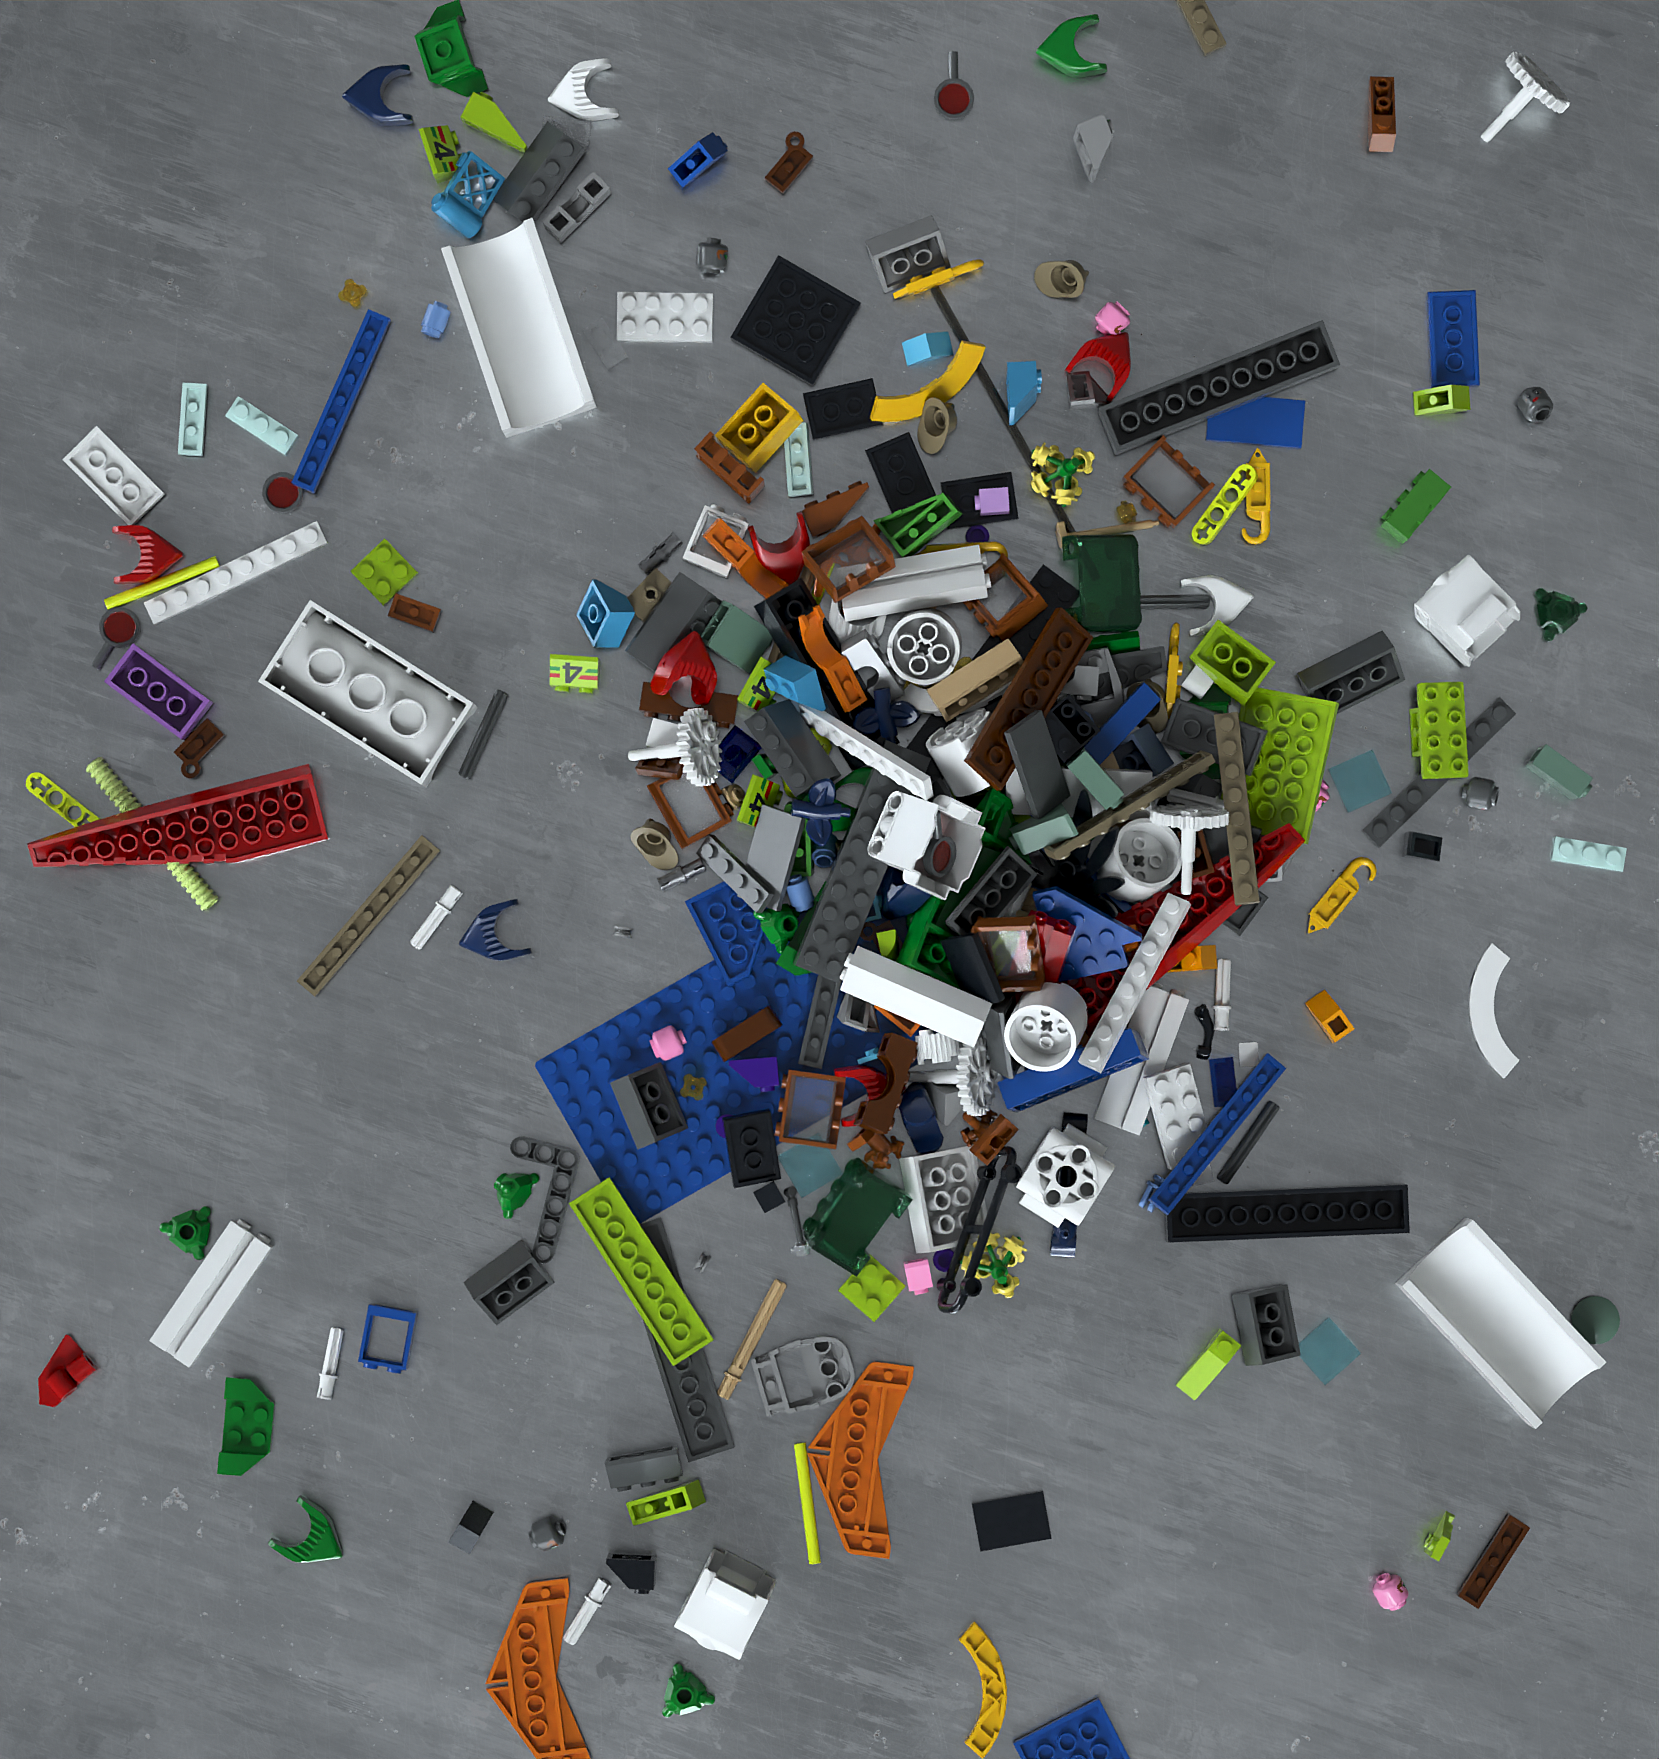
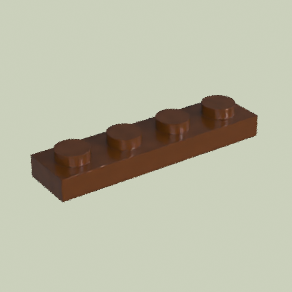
M1508 1514L1457 1596L1479 1609L1530 1527Z

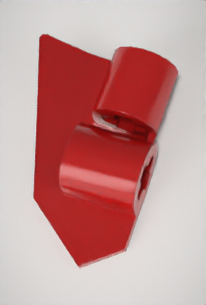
M68 1334L64 1336L38 1378L40 1405L56 1407L78 1388L77 1385L97 1370L92 1360Z

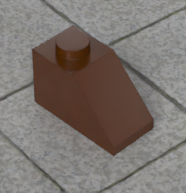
M1204 828L1196 831L1192 879L1215 872ZM1178 832V836L1181 842V832Z

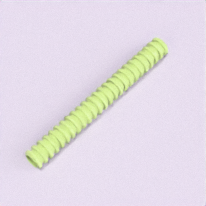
M103 757L96 758L86 767V772H90L91 778L96 779V784L101 785L100 789L105 790V795L110 796V801L115 802V807L119 806L120 813L142 807L141 803L136 802L138 799L132 797L133 793L127 791L128 787L122 785L123 781L117 779L118 775L113 774L114 770L108 768L109 764L103 762ZM179 862L167 863V869L173 871L172 875L177 876L176 880L182 882L181 886L187 888L186 892L192 894L191 898L197 900L195 903L201 905L200 909L202 911L207 910L217 902L219 897L213 895L214 891L208 889L209 885L207 883L204 884V879L199 878V873L194 872L195 868L193 866L179 864Z

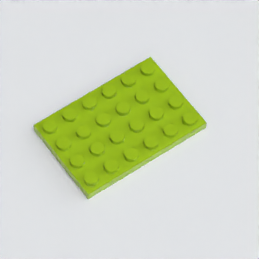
M1257 687L1245 705H1241L1239 721L1268 731L1252 776L1246 775L1251 825L1262 828L1261 835L1265 836L1290 823L1304 838L1305 842L1303 844H1308L1339 703Z

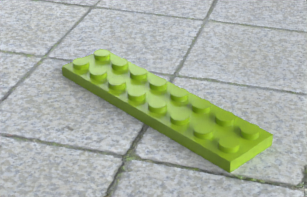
M610 1177L569 1203L673 1366L714 1340Z

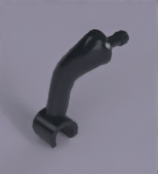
M1202 1004L1195 1009V1015L1204 1028L1205 1037L1203 1045H1198L1196 1057L1208 1060L1212 1050L1211 1046L1215 1030L1209 1010L1205 1004Z

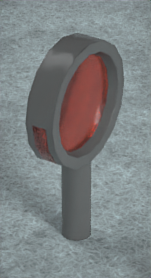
M951 51L948 52L949 79L940 83L935 90L934 104L941 116L946 119L957 120L968 115L973 108L974 94L968 83L958 79V52Z
M278 472L271 475L265 481L262 496L271 510L278 513H289L301 504L304 490L291 483L294 475L287 472Z
M114 607L106 611L99 623V632L106 642L91 665L99 670L113 647L125 648L132 645L138 639L141 632V623L134 612L124 607Z
M938 810L935 816L937 825L924 853L923 866L928 874L942 877L949 873L954 865L956 846L952 838L942 835L941 814Z

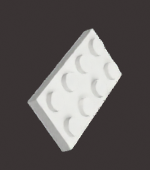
M617 292V341L712 342L713 293Z
M97 426L62 459L127 525H135L165 495Z
M1184 1063L1143 1077L1166 1165L1170 1170L1174 1169L1207 1128L1190 1063Z

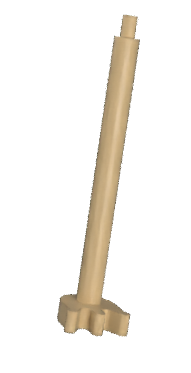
M1145 520L1072 533L1066 532L1064 521L1057 522L1055 534L1059 547L1065 548L1068 547L1069 541L1153 528V526L1159 525V520Z

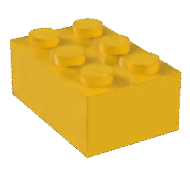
M762 383L715 434V437L727 450L756 473L804 420L791 405L766 384Z

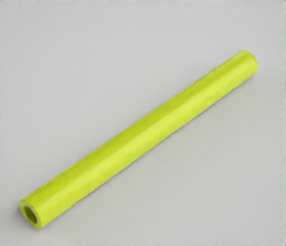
M213 556L104 599L107 609L110 610L216 569L220 565L217 557Z
M806 1442L795 1443L794 1450L809 1564L821 1563Z

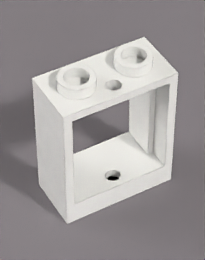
M711 504L708 507L705 505L684 553L683 561L728 579L733 567L729 561H727L725 566L694 553V549L708 516L716 519L721 518L725 523L740 528L738 536L743 541L747 534L749 523L746 522L747 518L739 514L733 513V516L723 513L725 509L720 506Z

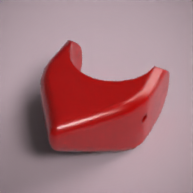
M1123 332L1087 341L1073 357L1065 371L1070 374L1077 365L1085 361H1097L1104 364L1113 377V389L1106 398V401L1111 403L1130 374L1129 334Z
M801 511L796 513L797 527L793 535L782 543H767L757 536L753 525L748 526L749 535L758 561L764 568L788 584L798 580L805 565L802 551L810 545L809 535Z
M140 525L112 527L113 534L134 537L141 550L138 566L130 574L114 577V584L147 583L158 578L184 556L182 551L147 527Z
M692 631L664 654L656 668L650 687L655 694L665 695L674 682L681 677L691 675L692 700L694 703L704 706L709 703L717 683V672L700 634Z
M856 1065L834 1069L836 1077H851L860 1081L867 1090L866 1101L874 1100L880 1096L887 1084V1074L872 1066ZM857 1113L842 1118L841 1125L844 1127L856 1126L854 1121Z

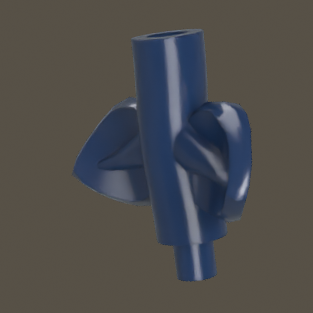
M890 687L873 690L875 708L866 707L860 710L854 719L853 729L861 734H872L880 729L882 738L896 744L895 736L898 735L896 727L905 728L913 725L919 720L920 714L915 706L909 702L902 700L891 704Z
M829 778L818 780L811 786L809 790L810 802L793 799L791 806V816L808 819L806 832L813 842L822 847L828 843L832 835L833 825L831 820H840V817H850L851 808L841 807V803H834L836 788L833 781Z

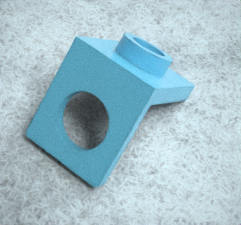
M876 894L873 901L876 916L866 918L865 922L882 919L880 911L882 895L877 896Z
M879 1048L866 1051L865 1057L857 1059L858 1064L877 1059Z

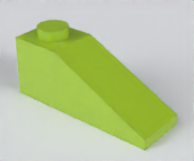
M473 92L460 117L462 122L525 153L528 149L527 145L495 102L492 101L493 98L484 92H480V94Z
M1220 1329L1176 1386L1193 1400H1196L1242 1345Z
M699 1479L629 1501L626 1503L633 1526L691 1510L705 1503L706 1500Z

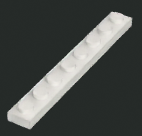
M317 521L150 599L144 602V605L153 624L157 625L328 544L319 523Z
M799 704L802 718L808 727L816 729L820 736L826 737L836 746H840L852 756L858 757L865 764L877 769L882 775L888 776L898 785H902L910 790L914 795H918L926 801L934 796L930 776L829 713Z
M1170 893L1167 894L1078 1060L1081 1065L1102 1073L1191 906L1189 901Z

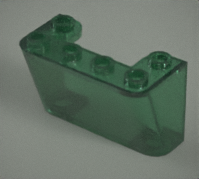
M1133 534L1069 535L1062 537L1063 561L1078 559L1080 606L1067 608L1065 611L1072 617L1076 613L1077 622L1088 633L1112 634L1137 629L1142 621L1138 560L1139 545ZM1071 542L1074 543V551L1072 554L1069 550Z
M860 1158L852 1159L846 1164L845 1172L840 1179H836L833 1182L829 1194L826 1198H822L819 1201L816 1212L812 1217L806 1219L802 1227L804 1237L811 1249L856 1277L871 1258L866 1248L892 1213L899 1219L913 1200L907 1192Z

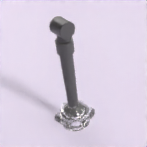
M791 1186L784 1189V1195L788 1197V1207H790L798 1242L790 1252H796V1257L811 1254L810 1249H814V1245L803 1240L797 1209L798 1203L797 1198H795L797 1190Z

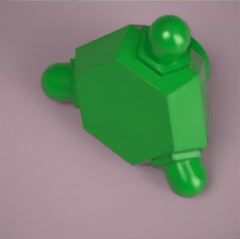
M788 903L782 904L781 911L765 908L763 913L753 912V916L760 920V927L771 944H775L776 951L782 954L788 942L792 941L798 927V917L800 915V912H797L795 907L789 906Z
M503 1173L496 1179L494 1189L497 1190V1198L503 1210L504 1218L511 1219L514 1210L522 1207L532 1194V1185L536 1184L540 1179L537 1173L530 1175L518 1173L508 1175Z
M204 1206L199 1211L190 1210L172 1217V1221L169 1223H161L159 1229L162 1233H167L169 1240L185 1253H192L196 1260H202L204 1258L203 1249L208 1241L210 1228L208 1217L211 1214V1209L208 1206Z
M681 1664L673 1666L674 1675L668 1680L664 1701L666 1702V1706L662 1710L664 1717H670L673 1713L683 1715L697 1711L704 1704L712 1705L715 1702V1697L712 1694H707L706 1687L691 1672H684Z

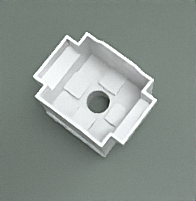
M1467 555L1456 566L1439 576L1424 596L1414 604L1415 618L1426 630L1430 631L1464 667L1466 665L1470 667L1471 661L1476 660L1503 635L1511 623L1515 620H1520V611L1516 606V602L1470 555Z
M895 791L886 801L868 844V854L889 866L903 871L905 883L937 898L946 900L950 890L959 893L962 883L970 877L982 849L981 838L986 829L978 824L982 812L945 795H939L933 802H929ZM938 810L941 814L942 835L952 838L956 846L954 865L950 872L942 877L928 874L923 866L924 853L937 825L935 816ZM944 841L938 844L933 854V867L935 871L945 861L946 845Z
M1069 1123L1063 1132L1055 1127H1051L1023 1171L1021 1179L1015 1185L1016 1188L1024 1192L1019 1204L1057 1228L1064 1218L1079 1226L1115 1168L1114 1164L1103 1158L1107 1147ZM1070 1166L1075 1170L1076 1179L1071 1186L1062 1187L1057 1183L1056 1172L1060 1167Z
M713 1548L691 1593H689L681 1608L674 1627L689 1634L703 1647L724 1652L740 1660L750 1636L769 1601L777 1580L765 1575V1570L726 1550L722 1553Z

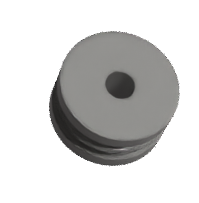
M614 926L616 933H613V936L632 938L630 931H633V928Z
M705 1253L701 1254L694 1267V1270L696 1268L701 1270V1274L711 1256L708 1258L704 1256Z

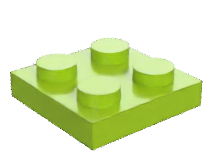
M385 538L350 571L383 606L394 598L395 593L398 594L419 574Z
M869 1254L838 1291L875 1322L906 1285Z

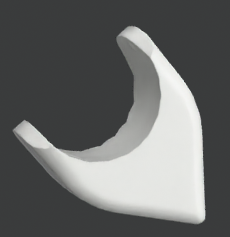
M604 58L595 59L574 65L550 94L548 102L581 120L598 121L617 118L619 116L617 108L599 107L593 104L586 95L587 84L591 77L598 72L611 68V60Z
M1207 575L1180 581L1181 587L1193 586L1205 590L1212 598L1214 604L1212 619L1202 627L1189 630L1190 636L1207 634L1217 620L1228 626L1254 598L1251 592L1219 576Z
M832 599L829 624L840 643L864 629L870 635L874 634L877 640H879L884 630L887 615L878 616L870 624L856 626L845 622L838 610V602L834 603Z

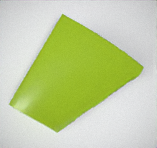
M896 929L876 933L881 956L896 962L899 956V940Z

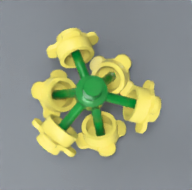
M1045 442L1041 447L1037 445L1032 450L1031 459L1035 460L1033 466H1036V464L1045 465V471L1051 475L1048 476L1045 472L1039 474L1036 471L1031 472L1033 477L1031 486L1036 493L1041 492L1044 497H1047L1049 495L1047 491L1052 488L1051 480L1060 475L1062 478L1055 482V496H1051V498L1057 500V504L1062 505V507L1071 505V501L1077 502L1078 499H1075L1074 495L1080 496L1082 488L1078 487V480L1072 474L1076 471H1084L1086 474L1093 471L1092 461L1095 459L1094 453L1092 451H1083L1081 447H1077L1074 449V455L1071 459H1065L1064 455L1059 452L1058 446L1051 445L1048 448L1045 446Z
M990 1233L984 1252H989L992 1262L989 1261L987 1254H983L975 1278H987L992 1275L995 1279V1285L992 1286L993 1293H1000L1005 1295L1006 1298H1011L1014 1295L1015 1287L1019 1285L1020 1281L1017 1277H1012L1008 1274L1007 1267H1013L1017 1262L1021 1263L1024 1261L1025 1255L1022 1251H1027L1023 1247L1025 1242L1019 1236L1004 1237L1006 1242L1003 1247L1000 1246L997 1249V1254L999 1255V1259H997L993 1249L998 1246L996 1239L1000 1237V1234ZM977 1241L972 1244L974 1248L976 1246ZM970 1251L969 1256H964L963 1260L960 1261L962 1265L961 1270H965V1274L972 1257V1251Z

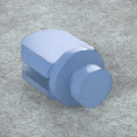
M1155 1174L1153 1177L1155 1179L1154 1182L1147 1181L1148 1187L1139 1203L1140 1207L1144 1208L1154 1189H1157L1165 1178ZM1150 1202L1147 1211L1152 1213L1156 1206Z

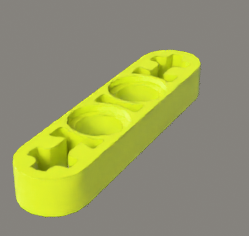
M1243 464L1234 471L1193 527L1192 537L1195 542L1207 545L1215 539L1256 483L1258 474L1254 467ZM1250 469L1251 471L1249 475L1251 476V479H1245L1242 482L1241 485L1245 487L1242 491V489L1239 486L1233 484V482L1236 480L1238 483H1240V481L1243 479L1241 472H1247ZM1231 488L1238 491V497L1233 502H1229L1225 497L1226 492ZM1215 508H1221L1224 512L1223 518L1219 521H1214L1211 517V513ZM1206 519L1216 525L1215 529L1210 526L1206 533L1209 535L1207 539L1201 538L1199 540L1200 534L1198 531L1200 529L1205 530L1208 524L1204 523Z
M34 772L27 777V789L74 827L80 826L79 823L85 819L87 813L90 815L87 818L89 822L100 820L97 815L46 775ZM41 777V784L44 785L46 788L49 787V784L52 785V787L46 791L44 797L41 796V794H43L45 791H43L41 788L36 787L35 789H33L34 783L32 782V780L34 778L39 779ZM55 791H59L63 796L62 802L58 805L50 802V795ZM72 806H78L81 809V816L76 820L71 819L68 814Z

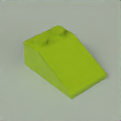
M1220 620L1215 622L1189 657L1225 693L1243 706L1276 663Z

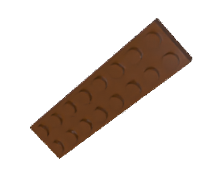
M1062 607L1054 610L964 759V762L996 791L1004 788L1016 768L1004 732L1035 710H1042L1043 716L1046 718L1093 639V636Z

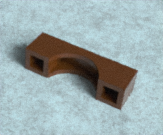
M643 682L639 711L644 712V717L658 718L659 714L668 716L667 720L681 722L680 717L684 716V711L693 709L676 703L669 691L665 695L655 694L651 690L650 682ZM714 692L708 704L694 708L707 710L708 715H712V722H716V727L729 729V725L735 726L738 695Z
M885 1033L883 1035L877 1057L886 1068L887 1084L882 1094L876 1099L860 1103L854 1125L877 1134H888V1131L893 1128L895 1122L893 1116L896 1108L902 1102L903 1096L901 1092L903 1086L909 1081L910 1072L908 1071L911 1063L917 1057L918 1050L916 1048L918 1042L895 1033Z

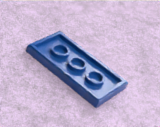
M1476 290L1427 292L1431 388L1446 385L1479 386Z
M1263 397L1207 419L1206 440L1301 449L1305 400Z

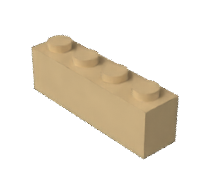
M1006 639L926 691L945 721L948 722L1011 682L1024 661L1010 640Z

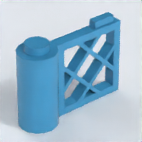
M468 151L467 153L463 152L456 163L458 168L444 192L437 193L433 197L431 209L465 237L471 238L480 230L482 217L505 178L472 151ZM471 160L476 163L478 174H468L467 166ZM491 175L496 180L491 188L486 189L484 176ZM478 177L480 190L471 192L469 179ZM464 181L466 194L459 195L454 191L458 182ZM481 194L482 204L477 209L473 206L472 196Z

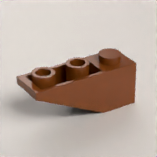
M1370 76L1369 151L1393 152L1396 138L1394 77Z
M861 481L855 482L848 486V491L840 494L838 490L828 494L825 501L818 503L817 500H814L804 505L805 509L801 512L812 539L834 531L869 490L868 482L864 484Z

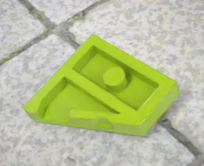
M1448 1511L1444 1513L1434 1534L1430 1533L1424 1543V1547H1426L1424 1552L1437 1561H1440L1451 1540L1453 1529L1451 1523L1455 1515Z

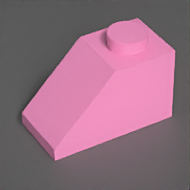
M927 1257L903 1262L909 1292L914 1291L915 1295L929 1292L928 1288L933 1287Z

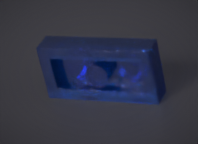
M1233 1057L1208 1059L1214 1107L1225 1106L1237 1091Z

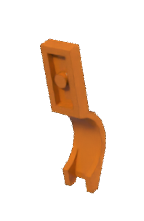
M717 518L702 535L736 568L740 576L765 599L788 586L786 582L761 565L755 555V551L721 518Z
M816 605L811 613L798 617L802 640L813 661L824 670L844 712H850L865 702L867 698L847 658L838 653L828 641L823 629L825 615L820 605Z

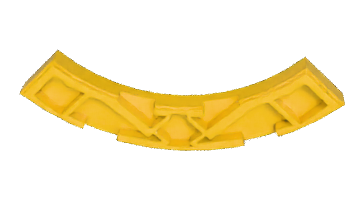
M961 340L954 358L942 376L934 379L926 386L920 388V391L913 394L876 396L870 419L880 422L908 420L921 416L924 404L930 398L935 397L944 403L947 402L971 378L982 359L986 348L985 345Z
M974 1621L958 1640L972 1655L982 1681V1706L979 1718L971 1734L965 1740V1744L983 1759L997 1739L1003 1723L1007 1704V1686L1003 1665L996 1648L984 1630Z

